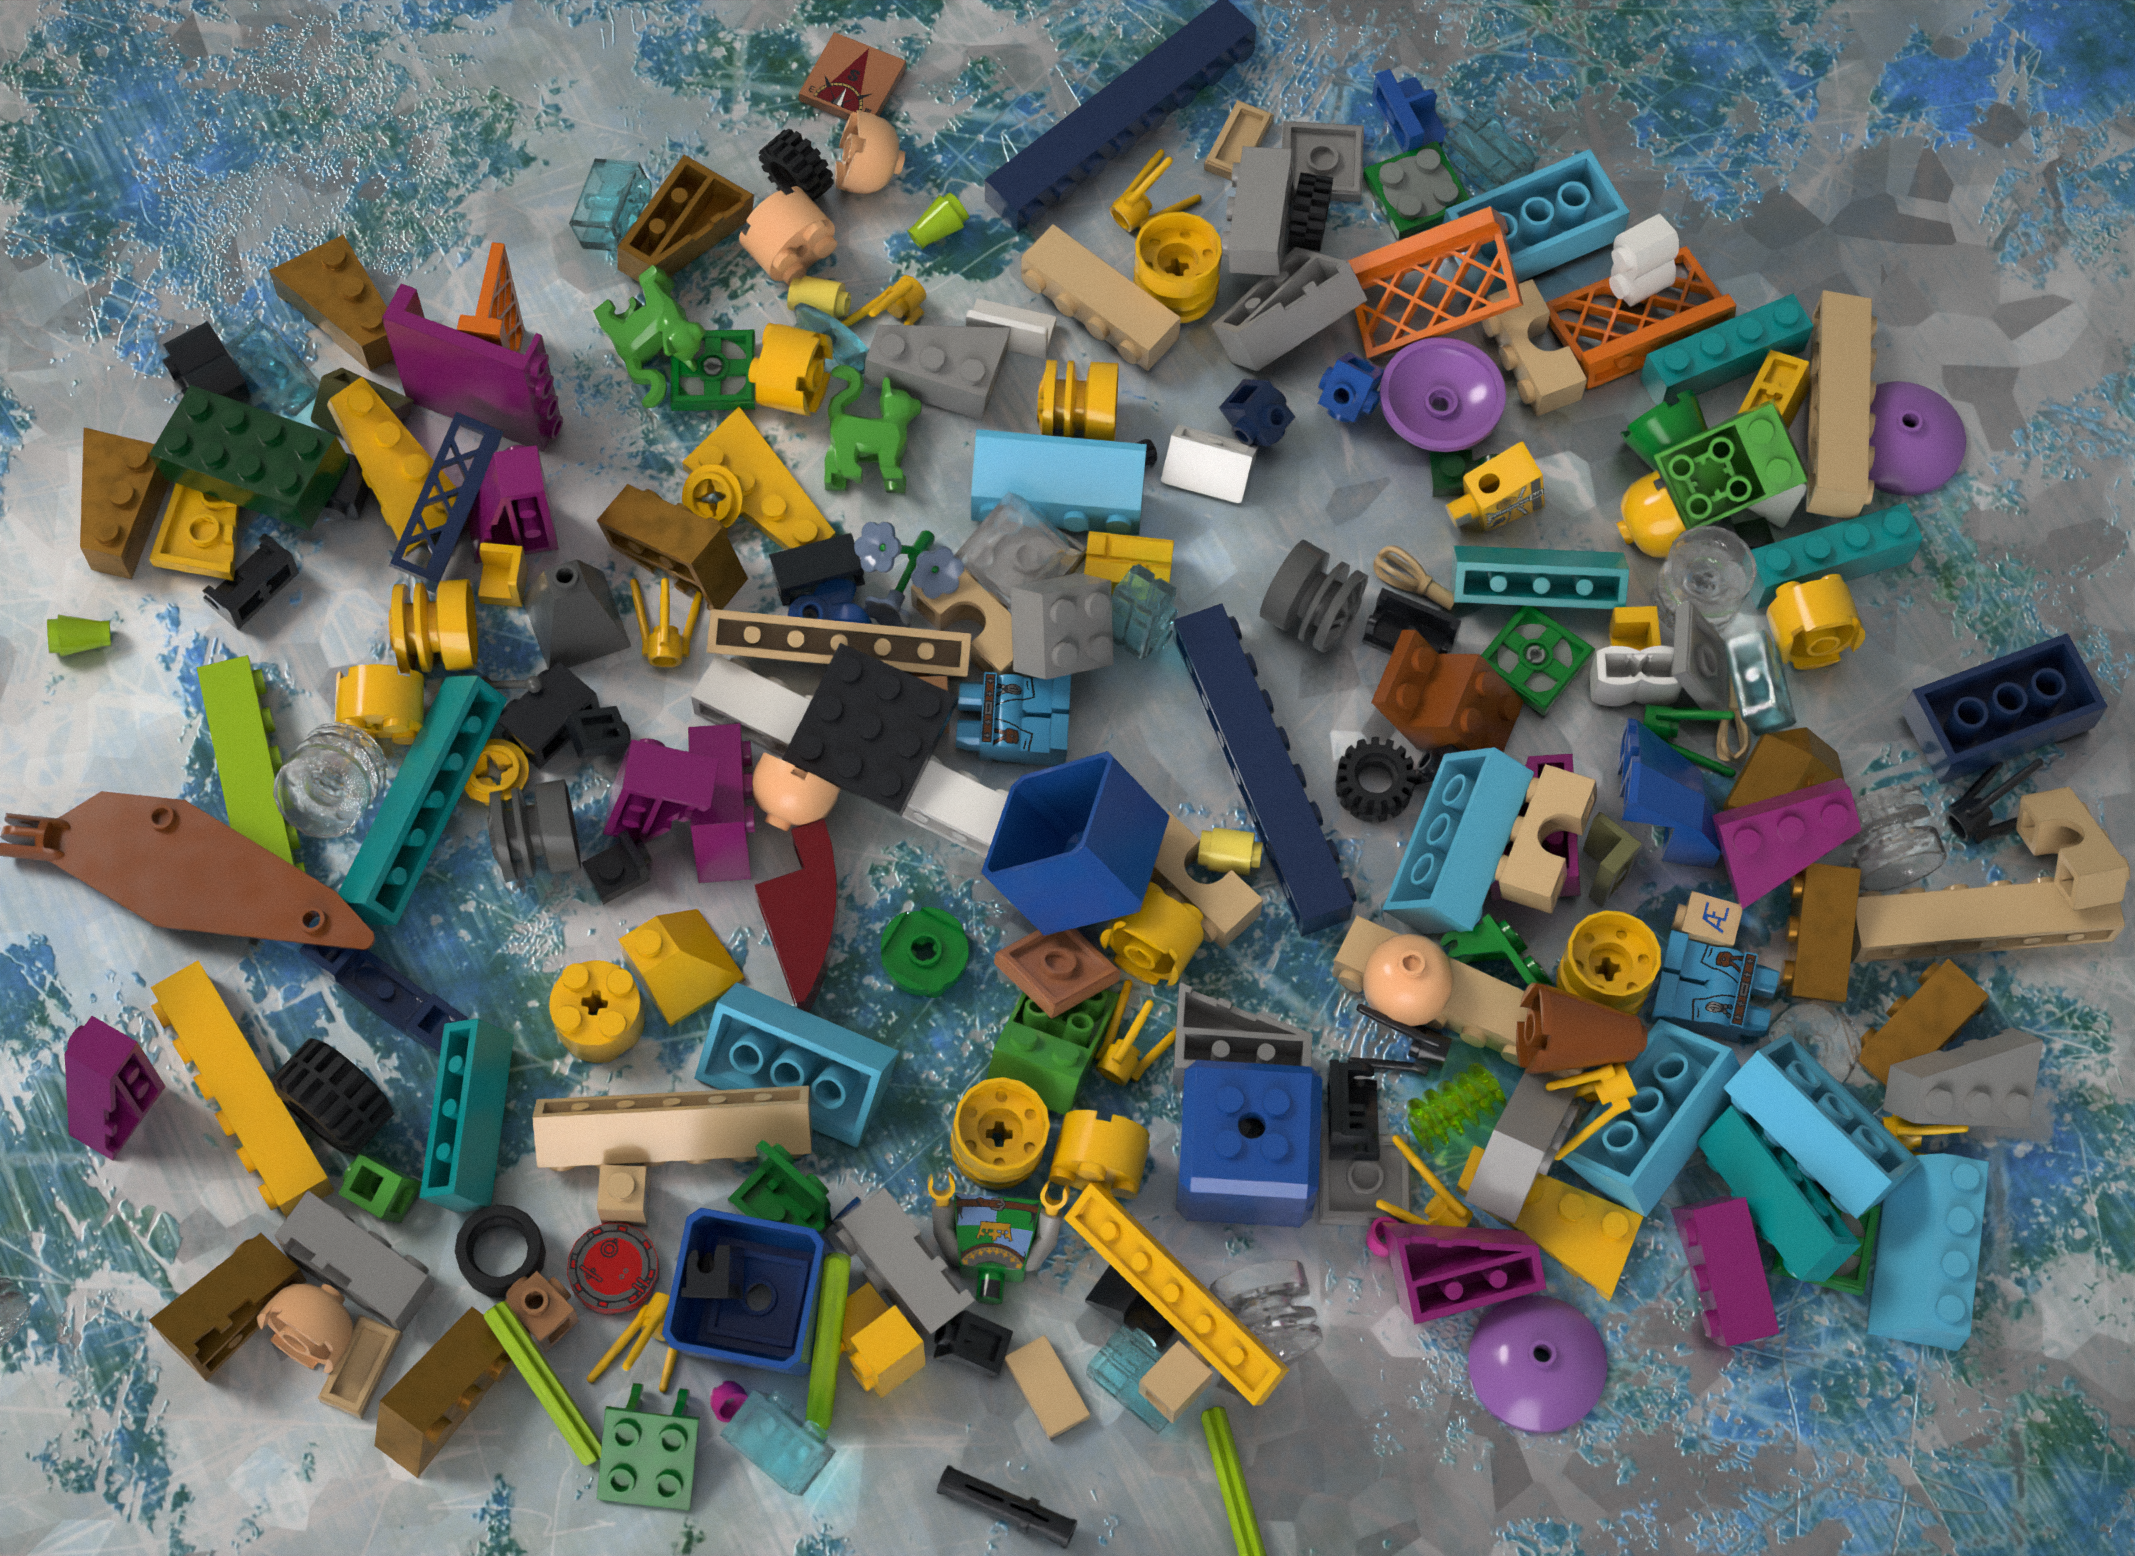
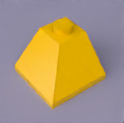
M698 909L655 916L618 939L623 959L670 1027L725 994L736 982L741 984L746 981L744 975Z

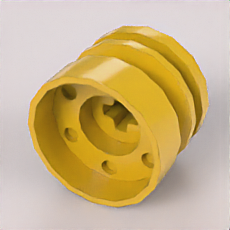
M1169 212L1152 218L1140 229L1135 241L1133 283L1181 317L1180 323H1189L1203 317L1214 307L1219 294V271L1222 259L1220 236L1213 225L1206 220L1186 212Z
M1046 360V368L1039 382L1037 424L1039 425L1041 435L1055 436V429H1063V437L1074 438L1075 430H1083L1084 439L1115 441L1119 364L1091 362L1086 380H1078L1075 362L1068 361L1066 379H1058V361Z
M469 579L440 581L436 601H430L423 582L416 583L413 603L411 602L408 586L406 584H394L391 608L389 610V635L391 647L396 655L397 665L402 675L410 674V669L415 670L416 654H418L419 664L423 673H431L434 653H441L442 661L447 671L474 670L477 668V618L473 590Z
M1605 910L1588 915L1575 926L1568 940L1564 955L1556 971V988L1634 1015L1638 1014L1661 966V948L1654 932L1642 920L1625 912Z
M1005 1077L983 1080L968 1089L957 1105L950 1137L952 1160L965 1178L977 1186L1001 1190L1014 1188L1031 1177L1041 1163L1050 1128L1047 1107L1038 1093L1022 1081ZM993 1133H1001V1138L1004 1141L1003 1147L994 1146Z

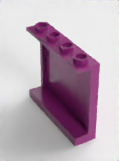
M402 283L400 284L382 320L406 397L413 399V404L452 419L457 411L503 431V438L527 447L537 445L538 451L544 452L550 439L555 440L558 437L563 425V417L560 415L558 396L555 394L553 385L554 377L550 372L549 355L546 354L542 335L535 334L525 355L426 319L417 289Z

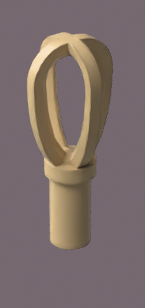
M1389 545L1377 554L1373 568L1381 580L1402 590L1417 591L1416 593L1421 596L1425 595L1451 611L1456 603L1453 600L1452 592L1433 581V577L1427 575L1419 562L1409 553L1398 546ZM1389 553L1397 554L1399 557H1401L1403 560L1409 563V565H1407L1405 562ZM1383 559H1387L1395 563L1403 570L1408 572L1410 575H1412L1415 579L1403 574L1402 572L1388 565L1386 562L1383 561ZM1382 568H1383L1384 570H1386L1387 572L1391 573L1392 575L1396 576L1397 578L1403 580V581H1400V580H1398V579H1396V578H1394V577H1392V576L1386 574V573L1382 570Z
M1729 675L1728 711L1735 713L1734 720L1738 731L1740 751L1735 754L1731 752L1728 745L1729 720H1721L1717 733L1716 753L1726 763H1741L1745 761L1750 750L1751 733L1748 720L1744 714V706L1741 704V678L1736 675Z

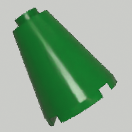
M1692 389L1677 394L1680 401L1673 406L1671 403H1666V401L1658 404L1627 426V431L1620 433L1624 442L1653 471L1658 470L1664 482L1665 480L1654 455L1708 429L1698 398Z

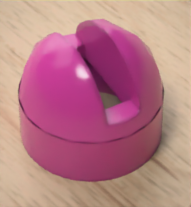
M1385 1216L1374 1220L1367 1230L1365 1242L1375 1256L1383 1258L1389 1256L1387 1243L1384 1244L1380 1241L1385 1236L1382 1222L1399 1223L1397 1220Z
M726 1380L722 1382V1385L713 1388L709 1397L710 1405L718 1420L733 1422L747 1413L750 1408V1399L740 1384L735 1381ZM730 1398H734V1401L727 1405L726 1401Z

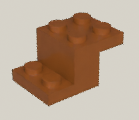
M1402 630L1371 703L1417 750H1434L1452 744L1461 751L1495 747L1504 753L1524 701L1480 654H1438L1417 630Z

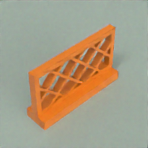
M1489 206L1348 260L1363 290L1377 284L1387 289L1376 310L1366 306L1365 302L1355 308L1367 359L1374 361L1398 352L1416 341L1439 337L1524 305L1505 235L1508 232L1505 217ZM1495 240L1498 253L1490 268L1475 261L1474 259L1480 247ZM1468 250L1466 256L1463 255V254H1461L1462 252H1465V251ZM1455 256L1463 261L1452 282L1436 275L1443 260ZM1430 265L1429 268H1428V270L1422 268V267H1425V266ZM1471 265L1487 272L1476 294L1460 287ZM1501 265L1504 275L1498 272ZM1416 270L1424 274V277L1414 296H1411L1398 288L1405 274ZM1497 277L1506 282L1510 297L1492 303L1484 299L1494 278ZM1392 279V281H1391L1390 284H1388V283L1385 282V281H1388V280ZM1433 279L1448 286L1438 308L1422 301ZM1457 291L1472 298L1465 314L1453 317L1445 313ZM1395 293L1410 300L1400 322L1384 315ZM1481 303L1486 305L1485 307L1479 308ZM1419 305L1434 312L1427 328L1415 331L1408 327ZM1368 313L1373 315L1371 320H1369ZM1443 317L1447 319V321L1440 323ZM1381 319L1396 326L1389 342L1376 347L1373 334ZM1405 331L1410 333L1409 335L1402 337Z
M492 242L475 316L460 314L457 330L520 353L525 328L505 244Z
M1687 246L1679 249L1674 261L1675 265L1679 263L1685 265L1690 272L1688 278L1676 277L1675 282L1669 286L1683 290L1679 301L1657 296L1658 293L1639 302L1647 304L1643 316L1622 311L1623 299L1617 300L1615 308L1593 303L1594 298L1602 294L1616 297L1609 285L1610 277L1545 302L1550 310L1548 323L1563 346L1570 347L1587 378L1585 385L1587 390L1643 368L1648 353L1735 318L1736 303L1729 294L1721 295ZM1689 291L1706 295L1710 300L1701 305L1685 302ZM1653 306L1675 311L1674 316L1664 320L1649 317ZM1565 309L1582 312L1578 323L1562 320L1557 313ZM1588 314L1610 319L1607 329L1603 330L1584 325ZM1616 321L1638 326L1637 331L1627 335L1612 332ZM1580 336L1602 341L1601 345L1585 352L1582 351L1577 342Z

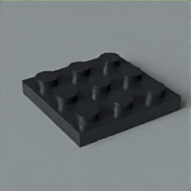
M840 643L782 760L902 817L959 698L949 691Z

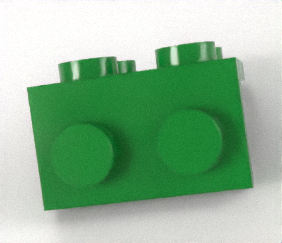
M761 1140L755 1146L759 1167L728 1198L729 1205L740 1215L814 1228L821 1234H824L833 1225L831 1223V1203L826 1197L829 1193L827 1187L812 1173H809L806 1177L793 1166L796 1163L795 1159L780 1144L775 1143L771 1147L766 1141Z

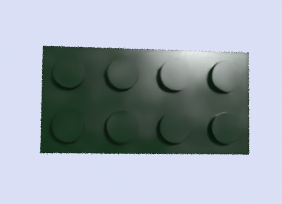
M190 385L149 453L166 480L309 531L313 528L350 463V459L336 435Z

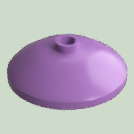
M1447 337L1422 339L1401 349L1386 366L1380 384L1381 408L1386 420L1394 431L1415 446L1438 452L1463 450L1484 440L1498 425L1506 401L1505 383L1500 370L1493 360L1474 345ZM1436 405H1441L1445 407L1446 410L1437 411L1433 407Z
M1903 381L1877 384L1875 397L1870 406V413H1875L1876 416L1874 431L1871 438H1869V446L1875 447V457L1868 479L1874 480V488L1880 491L1903 496L1921 495L1943 486L1957 472L1966 450V433L1957 411L1944 397L1925 386ZM1903 421L1910 422L1915 427H1907L1903 424Z
M1528 1295L1513 1298L1498 1305L1483 1318L1470 1343L1468 1372L1478 1399L1494 1417L1518 1430L1532 1433H1549L1572 1426L1592 1410L1605 1386L1607 1356L1598 1331L1582 1312L1556 1298ZM1544 1349L1548 1352L1550 1359L1546 1362H1540L1535 1359L1533 1351Z

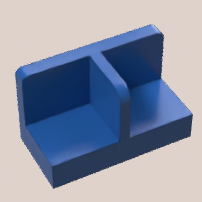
M1390 69L1375 74L1372 98L1403 153L1437 141L1440 147L1449 143V135L1435 111L1437 94L1434 89L1424 91L1416 77L1397 83Z

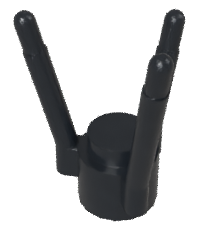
M2036 759L1983 799L1977 797L1973 800L2001 769L2003 762L1987 769L1960 799L1948 806L1950 811L1946 813V820L1954 834L1962 841L1967 842L1973 838L1977 844H1980L1992 835L2016 828L2018 817L1989 826V821L1993 819V813L1989 806L2043 766V759Z
M1363 1004L1357 1005L1356 1010L1359 1013L1412 1038L1407 1056L1415 1058V1062L1350 1057L1347 1063H1366L1372 1065L1374 1069L1413 1072L1423 1077L1427 1076L1429 1068L1438 1072L1441 1071L1452 1038L1441 1035V1032L1423 1025L1408 1026Z

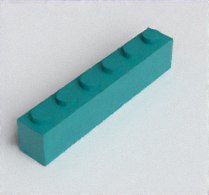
M446 676L423 722V727L420 728L338 892L341 898L365 924L397 925L506 704L507 698L479 676Z

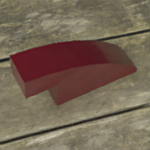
M825 819L791 829L793 847L801 870L754 885L757 903L794 1007L808 1013L825 980L834 950L838 924L837 876L833 847Z

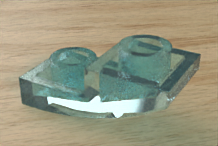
M802 302L794 306L796 324L793 327L829 335L832 340L833 357L839 365L854 367L861 375L864 374L865 360L869 349L849 328L829 314Z

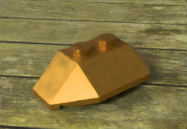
M1807 727L1762 734L1725 800L1723 810H1731L1838 778H1842L1845 781L1838 752Z

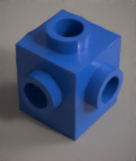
M1348 352L1337 359L1334 368L1329 366L1323 374L1318 386L1323 392L1317 404L1327 408V413L1341 422H1356L1366 414L1371 415L1380 401V392L1377 389L1381 383L1384 369Z

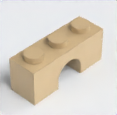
M1533 279L1518 284L1523 306L1482 320V325L1486 334L1489 337L1494 336L1499 345V355L1505 369L1513 371L1518 381L1517 388L1522 401L1525 404L1530 403L1536 416H1540L1582 400L1587 378L1569 346L1555 351H1543L1530 342L1531 338L1546 332L1550 316L1549 308ZM1508 288L1488 295L1487 300L1496 303L1509 298Z
M964 564V572L958 577L959 587L951 594L942 593L939 597L930 599L923 594L922 588H918L914 584L911 586L912 606L938 631H944L951 624L960 620L974 621L984 629L970 644L971 662L983 673L994 672L997 673V676L1003 674L1017 675L1019 673L1013 671L1011 613L999 594L993 590L987 592L978 583L977 576L969 566Z
M1545 764L1540 778H1532L1526 794V802L1530 804L1525 817L1518 816L1511 831L1510 841L1514 842L1509 856L1504 854L1501 856L1496 869L1495 880L1499 881L1501 898L1550 914L1553 913L1567 877L1566 858L1547 852L1541 844L1548 835L1557 831H1568L1583 836L1597 800L1595 779Z
M2070 786L2022 795L2016 831L2034 856L2050 853L2058 854L2054 884L2073 911L2123 901L2126 882L2130 879L2129 863L2123 855L2119 854L2110 842L2107 832L2099 827L2090 815L2087 805L2079 800Z
M1168 811L1167 814L1170 817L1150 882L1157 884L1166 895L1177 900L1179 903H1189L1198 908L1204 916L1200 923L1204 931V940L1209 943L1215 941L1224 950L1261 915L1263 899L1232 869L1215 883L1203 884L1193 880L1185 869L1198 857L1200 839Z

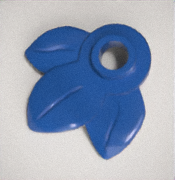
M835 579L819 584L813 595H802L796 598L788 610V616L804 618L803 610L812 609L816 612L817 619L873 624L868 614L860 606L851 603L857 586L856 583L846 579Z

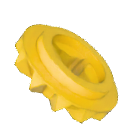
M706 464L696 468L686 479L682 491V503L694 514L705 519L712 517L728 528L736 525V519L745 511L742 504L743 497L747 493L741 488L739 483L740 476L733 474L728 469V466ZM714 488L716 492L726 494V498H723V501L717 502V507L715 503L702 501V498L714 493Z
M487 740L464 787L471 800L481 801L488 807L490 805L489 793L502 790L507 804L509 799L512 798V788L519 787L522 791L526 782L529 781V763L524 752L517 745L506 740ZM489 760H493L494 765H497L499 770H507L501 773V785L497 786L496 783H493L491 777L483 778L489 774Z

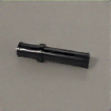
M947 1465L937 1487V1493L940 1495H946L981 1512L1017 1526V1532L1027 1535L1028 1532H1031L1059 1544L1065 1549L1068 1547L1078 1523L1076 1519H1070L1040 1506V1500L1034 1497L1026 1500L991 1483L959 1471L951 1465Z

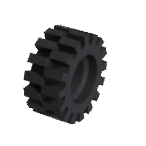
M784 129L759 151V161L763 163L761 167L764 172L769 173L767 178L771 183L775 182L778 186L776 189L778 191L782 190L786 195L794 192L791 187L797 186L815 202L834 184V180L831 178L833 173L826 168L829 165L826 159H821L819 156L821 152L817 148L813 149L811 141L807 138L803 140L801 133L797 131L794 133L792 129Z
M1300 173L1288 235V246L1316 251L1321 250L1332 192V177Z
M1372 737L1371 744H1366L1365 739L1358 740L1356 748L1350 745L1345 751V757L1341 756L1338 764L1335 791L1337 797L1341 796L1340 804L1344 809L1350 806V814L1357 818L1360 812L1365 814L1364 821L1367 822L1372 821V816H1378L1379 822L1387 821L1388 814H1391L1393 818L1400 815L1401 807L1406 809L1413 794L1416 779V769L1413 770L1414 761L1411 756L1405 758L1406 749L1400 745L1397 750L1393 749L1394 741L1388 738L1385 745L1379 744L1380 737ZM1368 767H1380L1390 774L1392 785L1381 793L1370 792L1361 786L1358 776Z

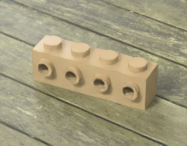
M1054 224L1021 256V278L1025 285L1034 293H1042L1052 300L1057 309L1065 316H1073L1083 323L1093 337L1101 341L1106 340L1117 348L1119 354L1131 364L1137 363L1148 371L1179 339L1181 317Z

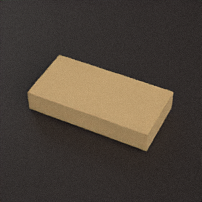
M1237 100L1205 160L1204 170L1232 181L1233 163H1240L1243 146L1261 147L1273 124L1274 114Z
M359 1314L353 1325L351 1344L334 1370L330 1372L318 1396L319 1401L363 1419L403 1337L402 1332Z
M1045 1335L1005 1356V1363L1049 1440L1090 1418L1088 1409Z

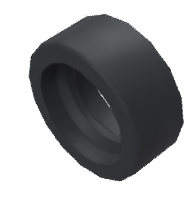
M496 1204L479 1209L465 1220L457 1234L455 1255L462 1275L473 1289L487 1296L505 1298L507 1291L517 1280L524 1276L529 1279L536 1271L541 1273L544 1268L546 1249L539 1227L528 1213L514 1206ZM501 1225L511 1226L520 1231L526 1239L528 1250L524 1263L512 1274L501 1277L490 1276L482 1272L475 1264L473 1256L474 1245L477 1239L488 1229Z

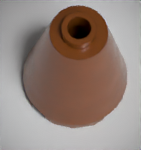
M1531 983L1526 988L1522 997L1520 1007L1528 1008L1525 1022L1517 1021L1516 1052L1519 1066L1526 1068L1524 1072L1527 1074H1542L1634 1061L1638 1053L1644 1052L1646 1048L1647 1028L1645 1025H1641L1640 1018L1637 1015L1543 983Z

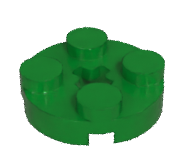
M921 907V911H913L909 914L906 911L897 915L888 924L881 938L882 969L889 980L902 991L917 996L925 995L929 998L941 996L945 990L952 988L962 978L968 966V940L962 925L948 912L934 907ZM927 942L932 943V951L935 956L924 961L917 959V952L913 948L916 945L924 947Z

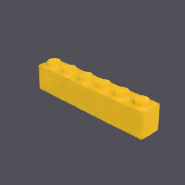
M199 960L150 987L158 1002L151 1005V1008L164 1029L173 1025L179 1035L177 1039L171 1041L185 1065L194 1061L200 1071V1074L194 1076L193 1079L206 1101L215 1097L219 1103L221 1110L214 1114L227 1137L236 1133L243 1144L241 1148L235 1151L249 1174L258 1170L265 1183L257 1188L269 1209L272 1211L280 1207L287 1219L307 1190L320 1199L335 1192L327 1175L281 1098L276 1094L271 1081Z

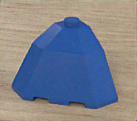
M1628 718L1621 737L1617 774L1622 775L1620 797L1624 798L1622 820L1665 826L1662 862L1714 869L1719 855L1722 854L1712 815L1719 813L1702 771L1640 721Z

